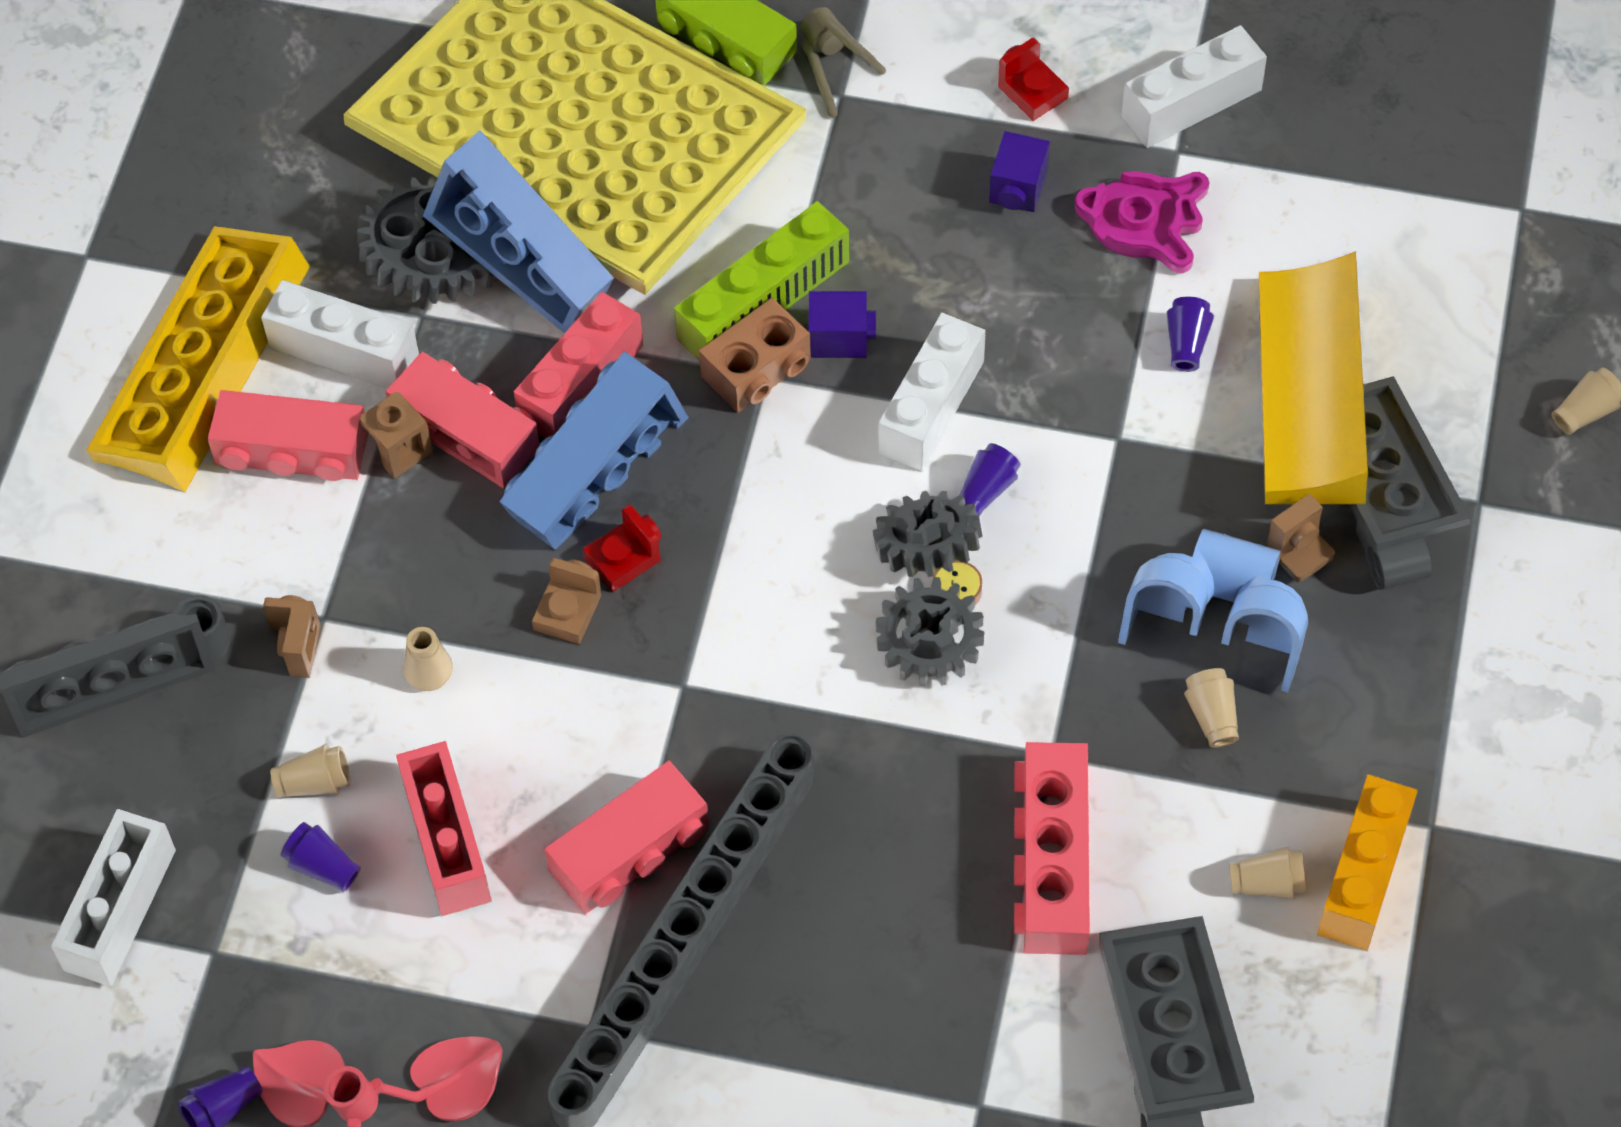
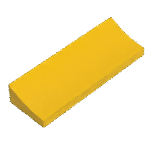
M214 226L86 449L94 462L139 473L186 492L210 449L208 435L220 390L242 391L268 344L261 318L282 280L300 286L310 268L292 237Z
M1356 251L1307 267L1259 272L1265 504H1295L1308 494H1311L1319 504H1366L1368 465Z

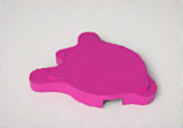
M1138 171L1121 173L1120 180L1110 183L1106 187L1105 182L1097 187L1080 190L1075 197L1074 208L1076 214L1089 224L1097 239L1108 249L1129 257L1157 259L1171 271L1182 274L1191 269L1194 254L1180 235L1183 233L1195 234L1201 230L1203 218L1196 204L1207 195L1210 182L1208 177L1201 172H1192L1174 178L1160 177Z

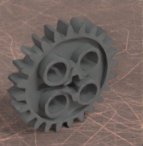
M430 176L428 185L423 186L413 177L411 178L410 188L405 189L402 185L395 182L393 183V195L381 190L377 192V203L367 202L366 214L359 215V226L356 229V247L359 248V262H366V274H378L379 287L394 283L395 296L402 294L407 289L412 291V301L416 302L424 293L429 294L432 304L437 303L439 294H446L452 302H456L457 291L460 290L473 297L475 283L484 288L490 287V276L495 275L423 217L437 181L435 176Z

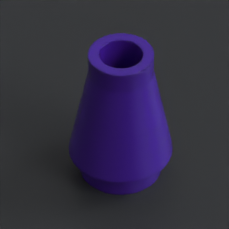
M1191 296L1179 297L1173 300L1172 308L1166 312L1171 348V367L1179 371L1191 372L1199 369L1200 358L1214 320V315L1210 312V303L1206 300Z
M989 443L984 450L977 451L959 494L964 496L966 505L974 504L976 506L977 516L980 517L982 512L1018 479L1016 472L1021 466L1019 460L1007 449L994 443Z
M302 822L292 832L280 853L281 857L289 861L288 868L334 886L343 893L352 885L361 870V866L353 862L319 825L312 827L306 822Z
M244 1066L234 1073L187 1089V1096L178 1101V1107L188 1127H225L252 1099L262 1094V1087L252 1070Z

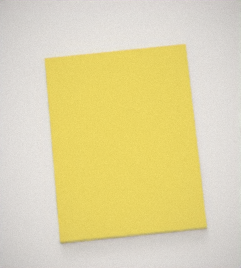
M459 0L343 115L344 124L347 127L437 178L444 161L481 130L605 269L617 280L646 295L806 120V109L605 0Z

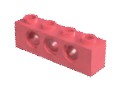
M1026 742L1024 761H1015L1014 792H1024V808L1014 809V839H1024V855H1014V886H1024V903H1014V934L1024 935V954L1087 955L1090 936L1088 743ZM1044 796H1055L1062 803L1051 806L1042 803L1039 799ZM1052 842L1060 845L1063 849L1056 853H1049L1043 851L1039 846L1043 843ZM1044 890H1055L1061 893L1063 898L1049 901L1042 898L1039 893Z

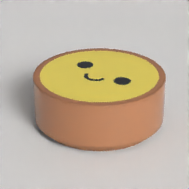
M956 560L952 562L954 571L948 572L943 567L936 570L933 580L935 577L940 578L941 589L947 591L954 583L960 585V599L972 595L975 598V605L979 602L982 595V576L975 566L968 562L964 563Z

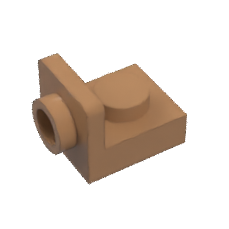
M394 392L360 416L362 426L377 441L383 467L394 479L433 453L426 420L399 392Z
M1308 494L1271 520L1266 546L1281 551L1279 564L1296 582H1302L1331 562L1335 555V550L1319 535L1318 527L1323 507L1311 494Z
M552 558L548 566L550 581L532 619L533 631L580 645L602 596L599 573L588 564L579 560L564 561Z
M286 595L281 598L266 597L263 610L270 629L279 630L277 639L278 656L284 658L290 676L310 678L321 628L313 601H307L294 595Z

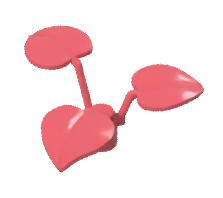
M475 1036L453 1038L433 1044L417 1056L410 1069L411 1079L420 1089L419 1091H410L383 1083L380 1078H375L369 1082L359 1069L345 1066L341 1054L333 1046L316 1040L298 1041L277 1048L255 1050L253 1052L254 1074L262 1087V1094L260 1095L267 1108L276 1119L290 1127H311L317 1124L325 1115L328 1103L347 1122L348 1127H361V1122L369 1119L376 1111L378 1095L380 1093L415 1103L426 1099L429 1111L436 1118L443 1121H462L479 1113L489 1102L495 1090L503 1049L496 1040Z

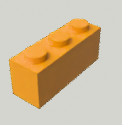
M1367 774L1324 907L1317 935L1368 951L1418 792L1417 789Z

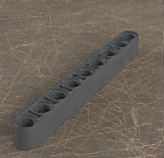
M794 733L784 734L777 737L770 744L551 1080L548 1087V1102L556 1127H593L598 1122L810 791L815 780L814 753L812 745L803 736ZM788 761L802 764L800 768L795 770H787L781 767L783 763ZM762 801L776 804L773 809L767 811L758 810L754 807ZM734 842H745L750 845L747 850L742 852L731 851L727 848ZM708 883H718L724 886L717 893L709 894L700 890ZM682 924H690L698 928L694 933L686 936L673 932L676 927ZM655 966H663L670 970L662 978H651L645 974ZM627 1009H637L643 1013L637 1020L630 1022L622 1021L618 1018V1015ZM599 1052H609L615 1056L606 1065H595L589 1061L594 1054ZM579 1095L587 1099L582 1107L575 1110H568L561 1106V1103L570 1096Z

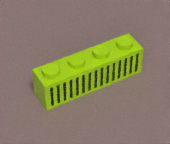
M816 201L675 306L674 315L677 340L699 360V350L772 297L787 310L808 294L809 291H812L849 263V229Z

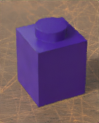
M1004 131L990 175L989 203L998 204L1010 210L1021 209L1035 212L1048 170L1049 140Z
M809 291L808 332L810 333L811 358H867V339H876V310H867V291Z

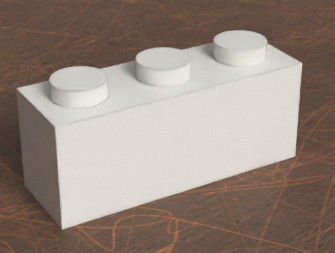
M1240 25L1125 82L1121 117L1144 146L1149 148L1261 91L1267 56Z
M284 280L281 281L261 317L270 349L385 388H389L419 355L413 323Z
M945 313L940 314L878 423L879 455L923 472L984 362L985 329Z
M120 809L116 810L51 945L64 972L112 987L176 851L164 823Z

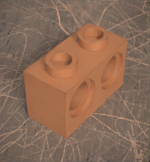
M773 297L699 350L701 378L737 413L751 403L757 404L763 401L774 386L787 377H794L801 373L811 360L810 333ZM776 343L783 344L781 346H770ZM736 370H745V371H747V372H744V373H734V371H736Z

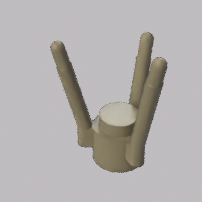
M826 7L814 9L803 19L801 31L806 39L800 44V47L809 59L828 114L831 118H835L838 112L818 57L819 52L825 55H833L845 45L878 74L884 75L886 68L850 35L830 9Z

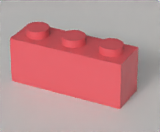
M601 292L514 390L516 406L525 409L532 415L537 424L538 435L546 439L556 434L566 422L567 414L572 405L579 399L586 398L596 386L600 372L608 363L616 361L624 351L634 357L644 346L641 315L606 293Z
M423 351L385 391L386 397L394 392H399L426 420L431 443L503 489L536 454L540 445L537 424L530 413L518 406L510 407L499 400L496 394L485 384L472 383L461 376L458 370L444 359L437 361Z
M220 390L208 435V442L215 465H222L231 470L251 468L270 470L282 476L297 473L315 475L329 481L341 479L358 480L369 432L362 426L360 416L365 413L363 405Z
M446 741L397 754L396 758L441 917L492 902L486 874Z
M668 760L544 848L548 871L585 915L597 906L600 908L606 907L621 895L626 885L639 876L642 878L650 876L662 866L665 857L681 846L683 848L692 846L704 835L706 828L709 827L707 803L671 761Z

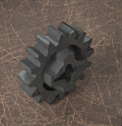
M922 491L920 499L914 501L909 496L902 497L904 505L900 507L888 505L886 507L888 516L877 517V529L873 530L874 542L880 562H889L890 569L894 573L905 567L908 577L915 576L918 571H926L928 577H933L935 569L943 567L948 572L954 571L952 562L957 560L967 563L970 561L968 551H978L980 549L979 538L983 537L976 506L974 504L966 505L965 498L962 495L949 500L947 491H941L938 496H930L927 491Z
M935 577L931 588H924L921 580L916 578L914 579L913 591L908 593L904 588L898 586L895 588L897 602L894 603L889 600L882 602V613L885 617H878L875 622L876 632L881 634L876 637L877 650L888 651L885 655V665L887 668L898 664L901 665L900 679L905 681L912 673L919 675L920 686L925 687L929 676H936L942 686L946 685L947 672L953 671L960 678L965 675L964 660L969 663H977L979 651L976 647L984 646L985 632L979 629L983 626L984 616L982 612H972L975 608V598L972 595L963 599L959 598V584L954 583L946 591L941 589L940 578ZM904 617L907 628L902 631V637L898 639L896 630L900 620ZM962 625L964 630L963 638L960 644L956 646L953 635L958 632V627ZM927 629V631L921 633V630ZM937 630H939V633H938V634H936V635L933 634V632H936Z

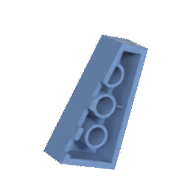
M481 130L444 161L423 217L565 334L601 292L607 293L614 277Z
M624 351L616 361H611L602 369L596 386L586 398H581L572 405L567 414L566 422L556 434L547 437L539 445L535 459L523 473L515 475L509 481L504 490V496L499 502L512 519L556 550L598 508L599 498L597 496L603 490L607 492L613 489L617 490L629 478L630 463L639 454L649 458L661 446V440L657 437L670 424L678 429L689 417L670 384Z

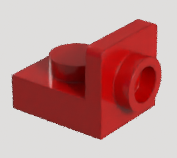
M1034 37L1022 45L1012 46L1003 54L999 61L998 88L1032 121H1035L1067 100L1069 96V87L1040 59L1041 44Z
M631 504L621 509L622 524L583 548L584 559L593 570L599 573V577L612 592H615L661 561L659 540L662 539L659 528L649 515L640 516Z

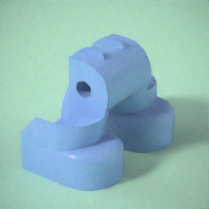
M1203 529L1192 557L1180 553H1166L1150 559L1140 566L1126 599L1118 643L1126 644L1139 610L1183 623L1186 608L1193 609V619L1189 634L1197 636L1205 614L1206 605L1212 596L1231 601L1234 604L1225 625L1221 644L1229 646L1236 623L1239 622L1249 625L1245 641L1289 653L1290 656L1281 691L1289 692L1308 627V614L1301 596L1288 585L1274 580L1280 559V550Z

